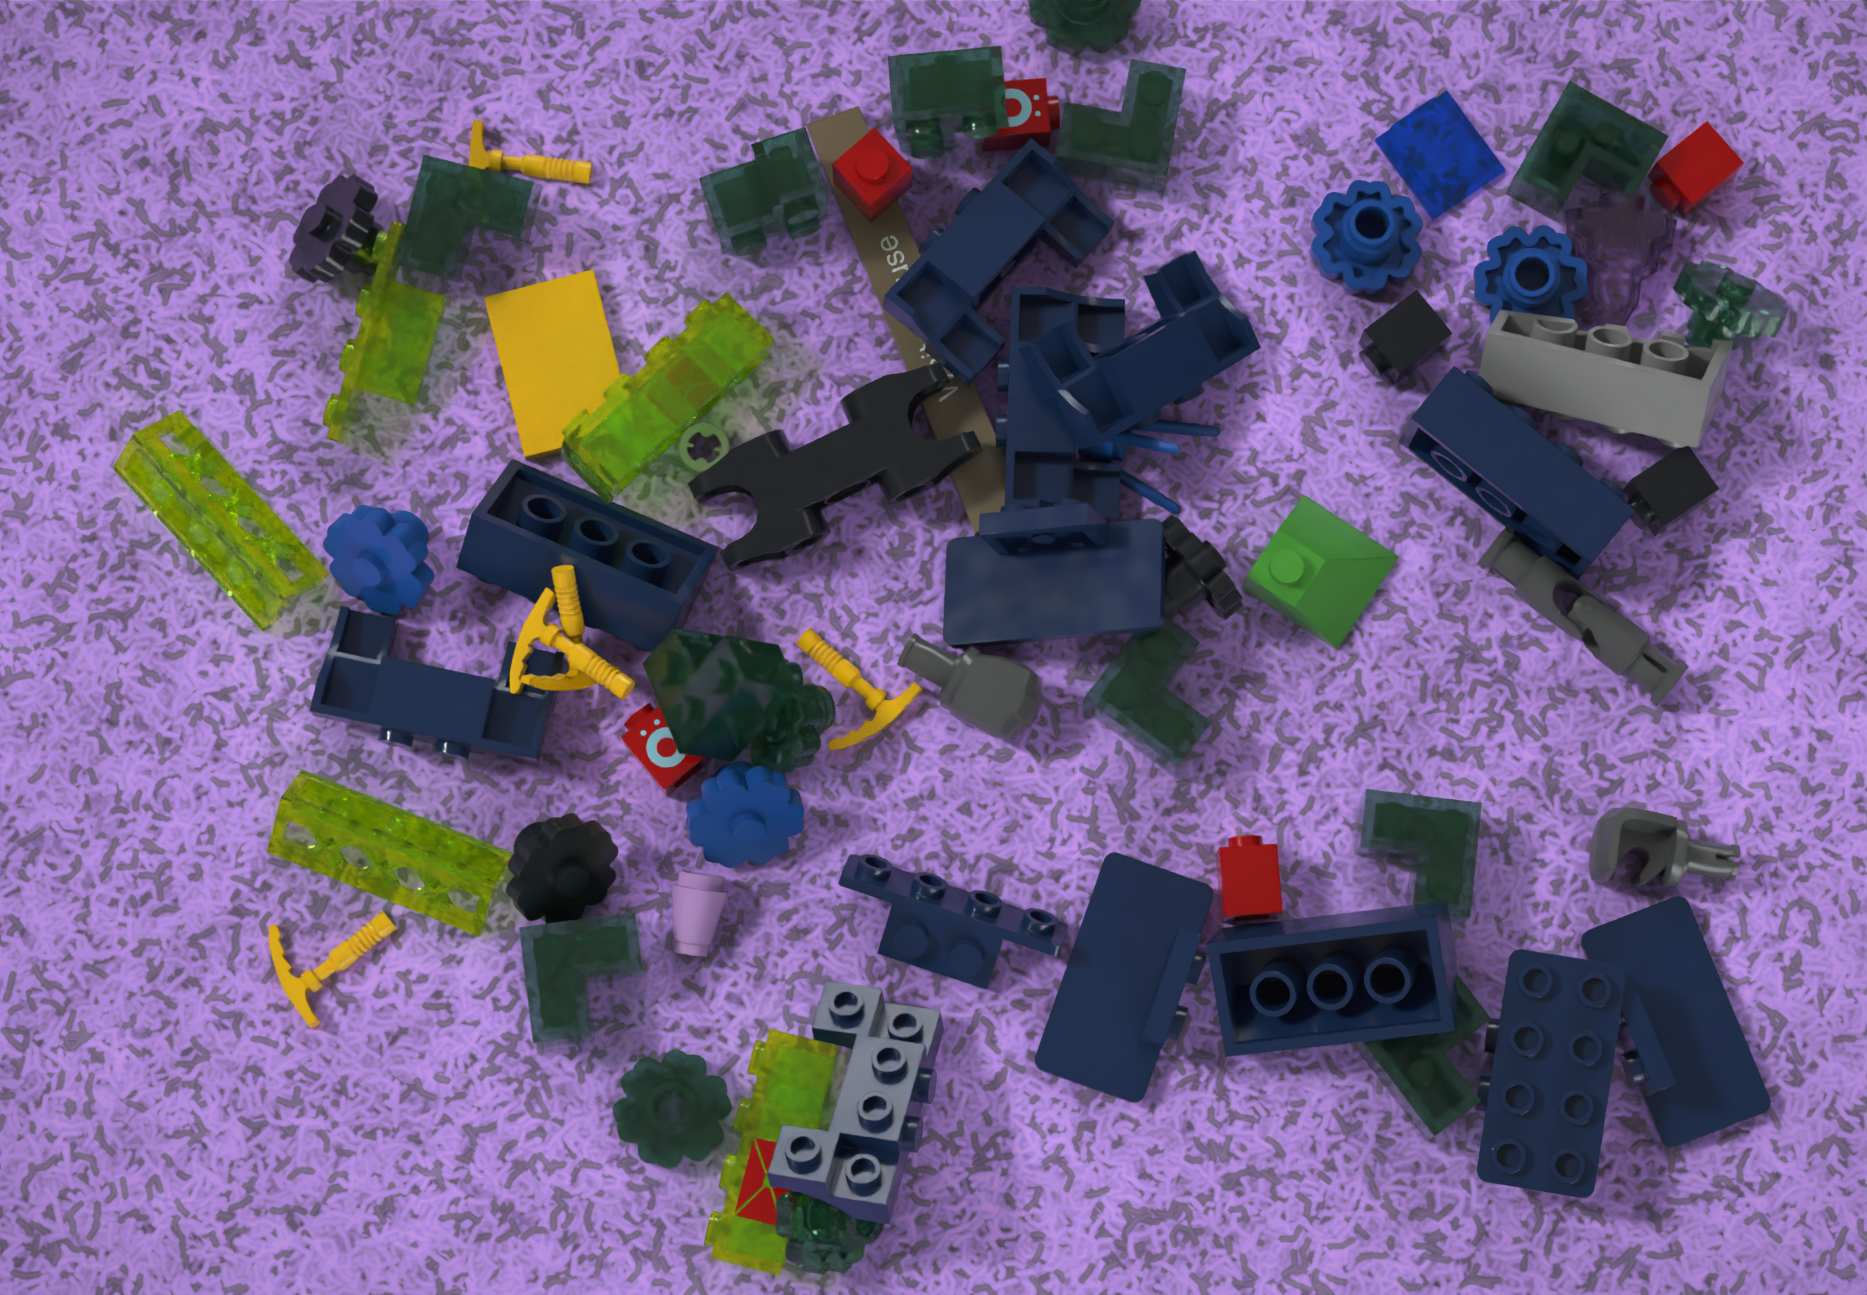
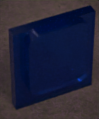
M1448 91L1428 100L1394 123L1388 131L1374 140L1432 221L1506 171Z

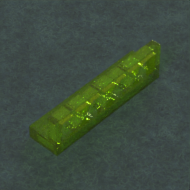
M180 410L134 433L112 467L262 632L272 627L281 619L294 599L317 587L329 575L327 569ZM173 432L189 449L188 456L172 452L161 438ZM200 476L217 480L225 488L226 497L210 493L200 482ZM238 517L255 521L264 531V538L248 534L238 524ZM276 558L292 561L304 575L292 582L276 565Z
M303 769L300 770L280 799L267 852L478 937H480L484 930L495 893L508 872V861L514 854ZM290 822L309 829L318 844L306 847L286 839ZM350 845L363 850L371 865L361 869L348 864L340 848ZM405 867L416 871L425 886L414 890L401 885L393 870ZM458 888L478 896L479 899L475 913L454 906L446 891Z

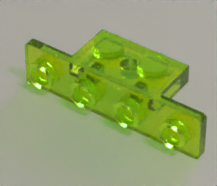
M392 220L389 230L381 229L374 244L371 260L373 263H377L378 267L372 286L364 284L357 301L355 316L362 318L356 340L348 339L345 343L339 363V371L346 373L339 395L331 394L324 411L323 426L329 427L327 439L346 443L362 390L417 406L449 298L395 281L410 233V227L402 222Z

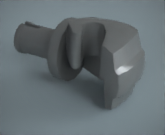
M916 633L910 637L898 660V666L905 667L942 687L940 706L949 710L953 717L972 729L976 728L998 740L1014 741L1024 729L1030 728L1038 718L1041 708L1040 697L1043 681L1030 668L1003 656L983 654V651L974 646H971L965 654L961 653L956 657L920 638Z
M1619 807L1609 809L1597 821L1591 840L1589 872L1594 883L1612 881L1621 859L1628 853H1633L1640 858L1641 868L1632 880V888L1643 887L1658 874L1661 886L1676 888L1685 873L1734 881L1738 874L1740 862H1733V859L1739 858L1741 852L1739 845H1726L1691 839L1686 821L1677 820V817L1644 809Z

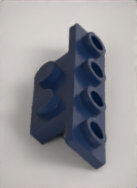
M850 854L838 883L842 887L892 903L877 954L987 989L1003 939L1053 956H1059L1068 929L1067 924L1058 921L1053 914L1037 908L1023 910L1003 903L998 896L987 891L974 890L968 892L948 885L943 878L932 873L919 872L913 874L895 868L888 860L876 855L865 854L858 856Z

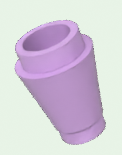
M679 871L677 884H671L673 940L675 941L673 952L708 957L709 946L712 943L728 892L723 891L725 877L699 872Z

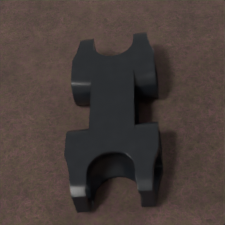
M942 363L926 365L903 373L885 375L852 391L840 400V405L849 424L802 447L792 450L783 430L770 431L731 449L717 463L691 480L688 486L698 503L731 492L745 493L756 501L758 513L756 523L751 531L742 538L728 544L724 550L720 551L723 561L730 572L767 560L787 558L825 539L831 533V530L821 510L878 483L887 504H897L938 486L953 471L982 452L983 449L974 430L962 432L940 441L926 440L917 435L913 430V415L918 405L928 397L943 390L950 383Z

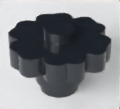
M355 174L348 178L339 175L332 183L327 184L321 190L316 204L310 206L305 211L300 225L293 236V242L296 246L290 254L289 263L292 265L294 273L311 283H315L318 279L327 283L344 269L353 274L362 272L367 276H371L383 266L390 254L392 239L384 234V227L374 221V215L370 213L378 199L373 185Z
M1170 515L1161 523L1165 527L1164 538L1166 539L1164 619L1169 621L1177 614L1183 617L1204 601L1207 602L1219 617L1227 620L1244 605L1241 602L1243 598L1235 584L1223 571L1227 567L1226 562L1207 540L1201 542L1177 517Z
M575 813L566 814L561 818H550L545 822L532 823L526 826L515 839L514 854L507 865L508 870L514 877L507 884L506 894L512 899L515 908L528 921H535L541 918L552 928L563 923H573L582 916L585 905H597L605 898L608 888L616 879V872L610 864L618 855V847L612 842L610 834L596 820L584 823Z

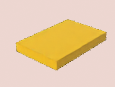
M593 269L484 297L526 461L636 433Z

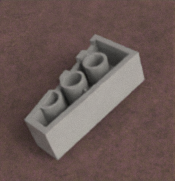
M1500 309L1486 333L1479 376L1486 380L1493 388L1492 396L1500 403L1508 406L1523 404L1543 409L1551 416L1559 419L1571 420L1579 418L1599 423L1605 429L1614 433L1625 434L1635 432L1655 437L1659 442L1670 447L1681 448L1690 446L1698 448L1721 401L1733 341L1713 338L1711 348L1684 345L1685 334L1664 331L1661 332L1660 339L1647 340L1633 338L1627 332V326L1606 323L1605 326L1593 327L1589 331L1577 330L1578 324L1574 319Z

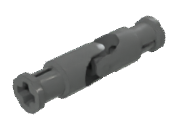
M1508 524L1484 553L1477 565L1482 569L1490 567L1516 588L1515 595L1567 635L1583 641L1585 647L1594 657L1616 675L1626 674L1650 693V701L1658 706L1689 666L1683 661L1675 663L1649 642L1650 635L1629 618L1616 611L1609 610L1598 595L1546 554L1540 557L1514 536L1515 529ZM1554 590L1571 592L1579 597L1573 607L1566 612L1565 616L1560 613L1553 600Z

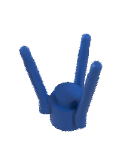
M1158 420L1146 427L1136 429L1217 437L1221 432L1217 426ZM1131 426L1098 447L1078 450V454L1091 458V462L1112 463L1113 459L1124 461L1129 445L1173 455L1179 454L1181 448L1175 443L1133 433ZM1121 469V484L1172 514H1179L1181 512L1179 504Z

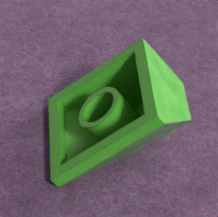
M1303 495L1247 574L1242 589L1337 650L1399 556L1309 497Z

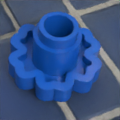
M1355 180L1350 184L1346 195L1339 192L1328 193L1322 205L1315 211L1311 220V228L1317 236L1311 244L1310 256L1317 263L1319 273L1323 278L1336 279L1341 277V284L1347 293L1361 294L1363 292L1366 295L1375 296L1382 292L1387 281L1397 284L1403 283L1408 278L1411 269L1418 263L1422 249L1415 239L1422 230L1423 221L1419 214L1415 212L1414 204L1409 197L1397 196L1391 198L1390 188L1385 182L1373 181L1369 183L1364 180Z
M1548 225L1536 227L1530 235L1522 228L1513 226L1508 228L1502 235L1496 236L1488 242L1487 257L1489 260L1478 263L1474 269L1473 278L1475 283V301L1481 306L1491 307L1489 313L1490 325L1500 309L1574 319L1575 310L1573 304L1582 301L1588 292L1586 280L1587 264L1581 258L1570 256L1572 241L1567 235L1556 233Z
M360 505L351 514L343 513L328 527L323 547L334 559L329 566L331 574L340 582L345 593L352 597L362 596L367 607L374 612H385L395 616L406 606L415 607L429 593L430 584L435 578L433 570L424 562L429 553L426 546L429 542L428 530L422 520L411 512L400 510L395 513H389L384 508Z
M742 761L730 762L721 766L715 772L713 778L701 784L702 797L691 800L686 806V827L690 842L693 845L702 847L706 861L719 863L727 868L737 867L746 859L757 865L767 863L773 857L784 854L789 848L788 837L799 834L804 828V807L800 793L796 789L789 788L786 775L779 771H771L764 766L754 767Z

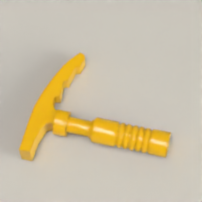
M473 120L469 152L470 180L477 209L487 227L493 226L494 223L493 213L489 211L488 197L485 195L487 181L483 177L487 170L499 173L502 172V169L521 171L524 176L546 177L547 179L552 178L554 180L563 179V181L568 180L570 182L590 184L593 162L569 161V159L564 160L562 158L553 159L552 157L547 158L546 156L526 154L523 157L504 155V151L492 149L491 153H487L484 147L485 124L481 120Z
M572 565L554 567L551 573L563 635L575 644H584L582 634L585 632V625L574 567ZM569 663L570 669L566 674L557 673L551 677L528 674L521 677V683L550 691L578 690L599 684L595 679H592L591 676L583 673L571 663Z
M546 587L527 617L517 640L510 669V692L514 694L522 692L524 683H521V677L525 674L528 667L526 661L534 651L532 648L533 643L539 639L548 648L554 646L567 655L569 663L588 676H591L596 682H600L602 686H605L606 689H609L610 692L621 700L627 698L636 684L635 680L625 673H621L619 669L607 663L605 659L602 660L601 656H598L584 644L573 643L562 635V629L556 624L550 623L548 625V617L557 597L553 589Z
M811 628L806 630L796 643L798 648L805 654L810 655V658H813L820 666H823V669L831 673V676L845 688H853L865 698V705L872 711L876 709V715L872 722L866 720L858 731L852 730L842 739L837 737L832 740L828 745L831 751L851 747L880 732L890 725L922 692V688L913 682L897 698L885 700L888 694L880 687L877 689L872 687L861 677V671L846 658L844 659L843 655H839L835 648L827 644L825 640H822V637Z
M384 911L375 916L370 923L363 926L356 934L354 933L352 937H349L347 941H343L329 952L328 959L313 971L309 968L300 975V978L294 977L291 974L293 968L284 958L286 952L280 942L282 935L279 928L274 924L269 926V946L280 983L290 1001L312 1029L320 1024V1021L309 1004L308 992L310 990L313 993L323 987L321 982L336 970H345L359 959V956H363L364 952H368V949H371L373 945H377L378 941H382V938H386L397 929Z

